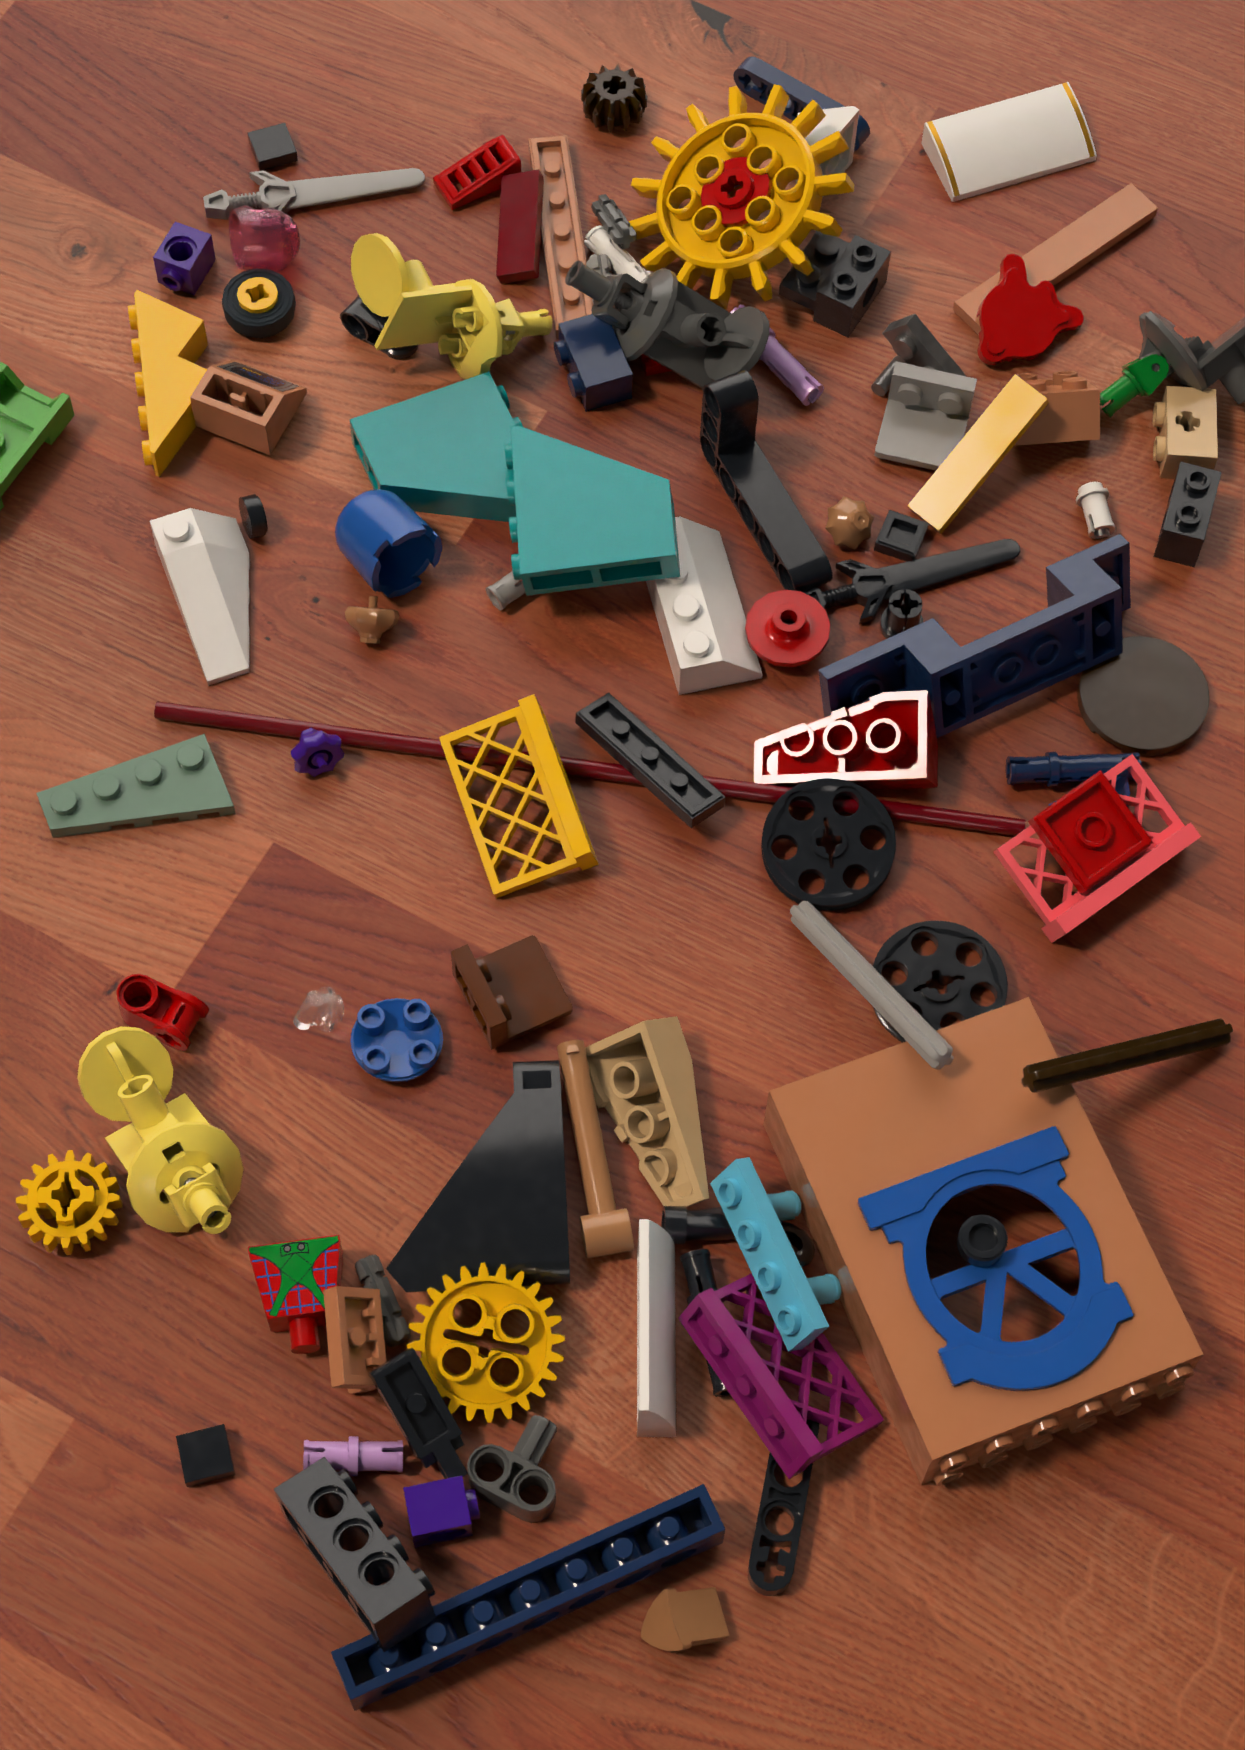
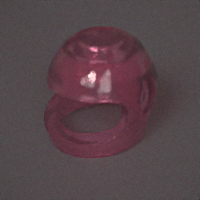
M245 205L231 209L229 215V238L233 258L239 269L246 271L256 268L269 269L278 273L293 263L300 249V233L296 223L289 215L278 209L268 207L253 209Z

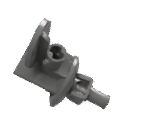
M576 261L569 269L565 279V283L568 286H572L594 299V305L591 310L593 316L614 326V332L627 362L633 361L644 354L701 389L713 380L716 381L743 369L749 372L765 350L769 337V320L764 312L748 306L739 308L731 314L679 282L676 274L669 269L661 268L654 271L639 282L627 273L604 277L584 265L583 262Z

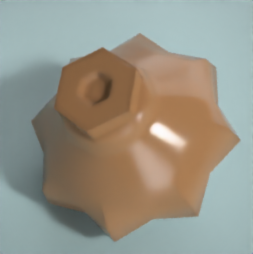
M843 496L838 504L828 508V522L825 529L832 535L836 546L846 545L855 550L862 541L871 537V525L874 517L867 510L864 501H854Z
M369 596L368 607L349 606L345 611V617L347 622L358 631L360 642L380 644L382 635L398 623V611L377 608L378 597Z

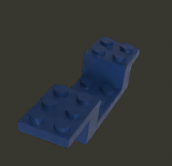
M1118 534L1047 566L1048 608L962 647L932 618L819 669L824 717L832 715L831 712L843 707L848 709L869 701L870 697L883 692L927 690L930 695L936 736L939 738L1123 653L1122 611L1131 608L1130 543L1121 534Z

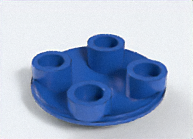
M394 998L365 1005L359 1010L357 1020L351 1032L352 1053L360 1067L373 1077L389 1082L409 1081L423 1075L436 1063L443 1046V1033L440 1023L431 1012L430 1006L421 999Z

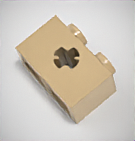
M1166 386L1162 402H1155L1153 409V427H1159V436H1156L1154 440L1153 461H1160V478L1175 479L1180 462L1214 470L1218 459L1216 389L1206 388L1204 391L1193 387Z

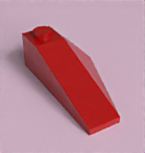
M927 690L883 692L870 697V700L848 709L843 707L831 712L832 715L808 724L801 723L754 741L755 783L795 787L803 782L814 779L835 778L855 783L865 789L938 788V742L930 695Z

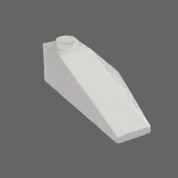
M189 508L150 520L158 555L208 686L249 673L250 555L236 518Z

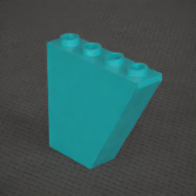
M490 372L349 419L352 444L373 489L395 493L415 512L509 522V517L516 516V507L510 506L508 500L507 481L514 480L513 469H507L504 445L511 444L510 427L518 425L523 427L519 417L512 418L508 410L510 403L507 393L502 385L496 386Z
M519 425L510 427L511 444H505L504 451L507 469H513L514 480L507 481V494L510 506L516 507V516L509 517V528L512 543L518 542V554L511 555L514 579H522L527 596L681 577L674 501L668 479Z

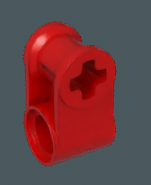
M132 974L124 978L116 991L120 1013L127 1025L141 1028L154 1035L165 1045L180 1051H187L191 1043L188 1039L199 1019L206 1018L209 1012L208 1006L192 994L171 988L143 974ZM137 996L150 998V1001L142 1007H132L129 1005V1002Z

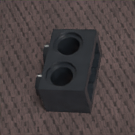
M1180 462L1171 488L1153 557L1195 567L1205 540L1222 472Z

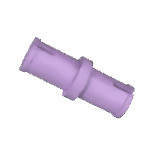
M349 1436V1441L304 1440L303 1470L325 1457L335 1471L344 1469L348 1471L349 1476H358V1471H397L402 1473L403 1440L359 1441V1436Z

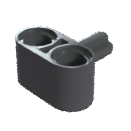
M534 1415L529 1420L513 1452L493 1444L482 1445L475 1449L467 1463L471 1489H475V1493L479 1498L523 1521L538 1523L547 1519L554 1511L556 1504L555 1482L552 1476L544 1469L538 1467L557 1432L556 1425L545 1417ZM486 1463L498 1464L504 1472L496 1481L486 1482L477 1476V1471ZM536 1485L546 1491V1499L538 1505L526 1504L520 1498L521 1492L529 1486Z

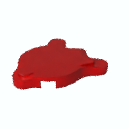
M1008 254L1000 264V280L998 285L985 296L977 311L976 316H979L981 331L978 333L980 343L977 353L981 361L988 365H996L1003 361L1011 362L1014 358H1028L1027 361H1030L1044 352L1057 334L1079 328L1084 321L1083 313L1075 306L1061 303L1050 281L1043 280L1038 285L1031 286L1027 282L1026 268L1022 257L1017 254Z

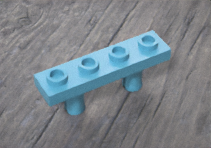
M750 1157L735 1159L710 1184L788 1352L801 1350L830 1327L820 1305L832 1304L835 1302L834 1300L840 1298V1282L833 1274L810 1278L805 1276L780 1221L793 1220L795 1216L800 1214L801 1201L797 1193L790 1190L767 1194Z

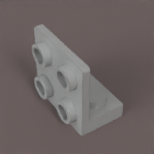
M896 361L874 455L877 458L937 470L965 435L977 379Z

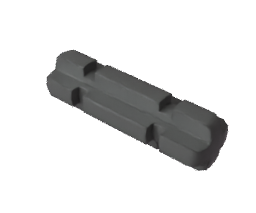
M606 194L598 195V201L592 202L591 208L593 213L598 217V220L607 233L610 234L615 244H619L622 249L630 248V242L636 241L637 238L635 230L630 226L621 210L618 209L614 200L609 199Z
M369 1255L358 1260L355 1263L356 1273L361 1284H365L364 1288L380 1289L383 1332L386 1344L389 1347H395L405 1343L411 1337L410 1330L405 1318L400 1317L402 1315L401 1308L388 1278L383 1277L385 1273L377 1255Z

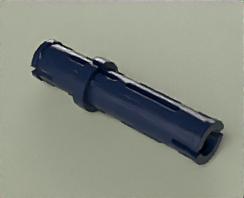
M1046 752L1045 756L1036 757L1008 756L1005 773L1008 785L1045 783L1047 787H1056L1058 783L1084 782L1100 770L1104 774L1131 754L1135 756L1140 765L1141 760H1139L1140 755L1138 752L1075 756L1058 755L1057 752ZM1127 769L1117 775V777L1127 776L1128 781H1135Z

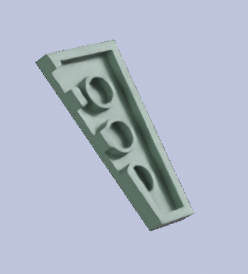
M205 734L36 793L53 838L111 830L112 826L134 823L135 827L153 825V820L176 817L179 818V821L198 819L200 814L219 812L220 816L236 814L233 802Z

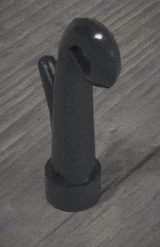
M663 1206L661 1227L669 1233L674 1244L685 1245L686 1241L736 1240L721 1207L687 1210L686 1206ZM780 1221L789 1242L799 1250L795 1254L801 1267L808 1265L814 1258L815 1253L812 1239L798 1226L786 1221Z

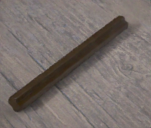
M1220 1018L1029 1064L1023 1068L1024 1077L1021 1079L1023 1087H1029L1030 1091L1035 1093L1224 1046L1231 1042L1230 1033L1233 1032V1027L1230 1023L1225 1024L1224 1020Z

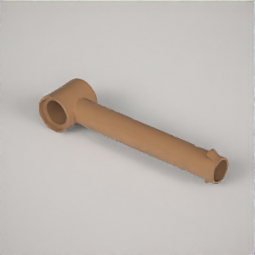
M582 1040L566 1041L557 1046L588 1209V1215L579 1216L586 1258L633 1251L634 1242L627 1208L616 1209L585 1044Z

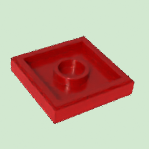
M1101 770L1028 821L1080 894L1089 890L1154 843Z

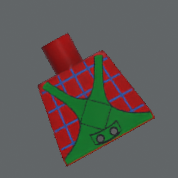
M332 1235L249 1246L248 1254L271 1332L289 1331L292 1353L308 1354L318 1351L320 1349L318 1327L326 1326L323 1290L341 1286L343 1250L340 1236Z

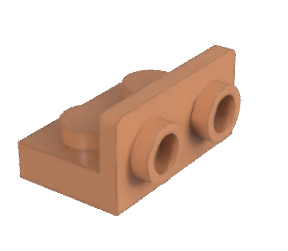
M335 1286L323 1290L331 1388H347L350 1394H360L377 1389L368 1373L386 1362L380 1289Z

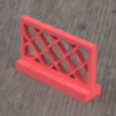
M1133 754L1104 773V775L1115 789L1117 775L1127 769L1137 783L1136 798L1120 794L1119 796L1126 805L1135 806L1134 816L1141 826L1143 809L1157 811L1168 827L1160 833L1146 831L1154 843L1083 894H1080L1078 891L1072 895L1074 885L1066 874L1063 876L1044 872L1046 850L1048 849L1040 838H1030L1036 833L1031 825L994 851L996 857L1046 924L1041 929L1051 943L1073 930L1201 837L1191 822L1186 826L1183 824ZM1019 844L1038 848L1035 870L1020 867L1010 851ZM1028 877L1034 878V882L1032 883ZM1042 880L1064 884L1062 903L1052 910L1041 896Z

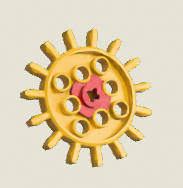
M774 84L762 113H747L746 98L737 86L729 87V116L709 124L706 116L694 104L688 106L686 111L689 122L697 133L690 137L680 149L668 140L656 136L651 143L661 157L669 162L662 179L633 178L631 186L639 196L657 198L656 213L628 221L637 234L636 239L638 240L660 232L665 239L661 245L640 260L643 267L647 271L654 272L665 268L679 257L685 264L676 276L677 280L693 289L701 275L714 278L710 300L727 310L733 279L751 276L754 289L764 301L772 299V286L767 270L779 264L785 258L790 260L795 269L808 276L813 271V268L806 254L798 246L803 242L810 230L813 229L825 235L837 237L840 236L843 230L835 218L819 212L823 196L854 192V183L847 173L822 175L820 164L849 149L847 142L840 132L837 131L811 146L805 140L826 116L819 104L812 99L793 122L789 124L781 119L789 96L781 85ZM746 138L740 146L733 148L738 140ZM772 158L766 167L759 169L765 160ZM718 168L712 177L706 178L711 170ZM798 179L797 184L793 188L785 190L791 181ZM691 198L685 207L679 209L680 204L684 200ZM770 210L769 215L765 219L757 221L761 213ZM717 219L711 228L704 230L708 222ZM743 240L738 249L729 252L734 243Z

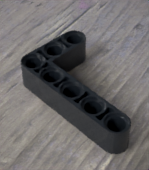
M743 369L704 385L700 426L701 448L708 464L785 590L805 592L810 588L819 587L832 581L831 565L820 544L755 441L759 396L751 375Z

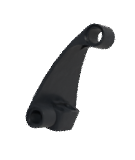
M559 1060L513 1062V1095L463 1160L386 1268L406 1293L427 1292L429 1287L443 1293L446 1290L443 1283V1275H449L457 1283L461 1281V1266L465 1265L472 1277L478 1276L481 1262L486 1263L489 1275L493 1276L496 1275L501 1264H506V1278L513 1280L515 1275L521 1270L524 1271L522 1286H531L536 1282H539L541 1285L570 1284Z

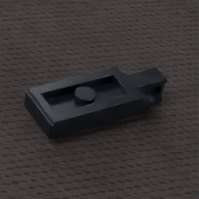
M408 1348L369 1372L370 1378L417 1459L421 1460L424 1467L428 1468L435 1463L444 1479L461 1475L463 1477L468 1474L455 1451L464 1445L460 1437L462 1432L415 1350Z

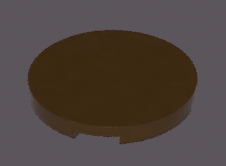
M1132 636L1123 638V653L1082 672L1078 684L1077 700L1081 716L1092 733L1096 732L1109 743L1122 748L1121 752L1123 753L1138 752L1140 756L1150 757L1165 755L1180 749L1198 732L1208 711L1209 689L1206 678L1198 664L1182 649L1161 639Z

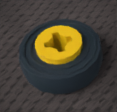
M256 268L243 271L229 281L224 288L222 307L227 323L237 333L251 338H266L274 336L287 328L294 317L296 301L292 286L283 275L269 269Z

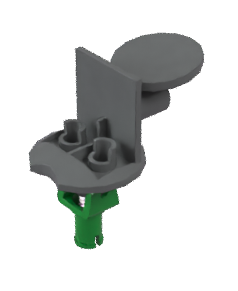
M1152 311L1142 313L1139 316L1143 343L1139 358L1122 366L1123 376L1100 393V405L1103 406L1110 400V403L1102 408L1109 418L1137 395L1140 397L1150 396L1160 383L1169 376L1184 387H1193L1204 391L1219 379L1238 405L1245 402V317L1212 343L1209 340L1202 343L1199 336L1186 337L1184 339L1174 330L1175 325L1160 314Z

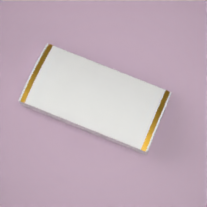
M1069 82L926 122L921 143L952 202L1096 161L1097 157L1085 116Z

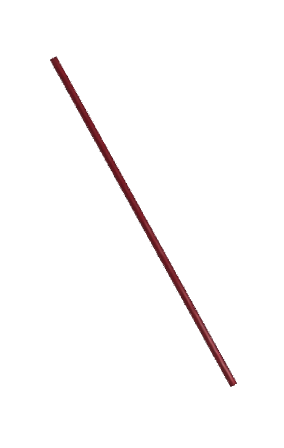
M160 701L156 702L154 717L156 719L300 738L302 731L312 727L318 731L322 730L327 734L338 735L341 738V744L446 758L439 739ZM459 743L454 745L453 748L458 760L474 762L482 745ZM490 748L483 763L505 766L509 755ZM527 751L521 752L529 756V753ZM560 756L567 775L643 785L621 764ZM517 760L514 766L515 768L534 770L533 765L521 760ZM703 776L719 792L727 797L776 803L783 794L791 789V787ZM843 795L834 800L833 808L837 812L854 814L858 810V804L854 798ZM797 800L791 804L793 806L813 808L809 802L804 800ZM879 800L891 819L1013 836L1025 830V819Z

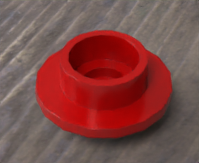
M784 589L768 593L754 603L747 614L745 634L750 648L759 658L775 666L796 667L808 664L821 655L829 641L831 624L826 610L815 598L801 591ZM784 621L794 622V624L788 625V624H785V623H783V622H784Z

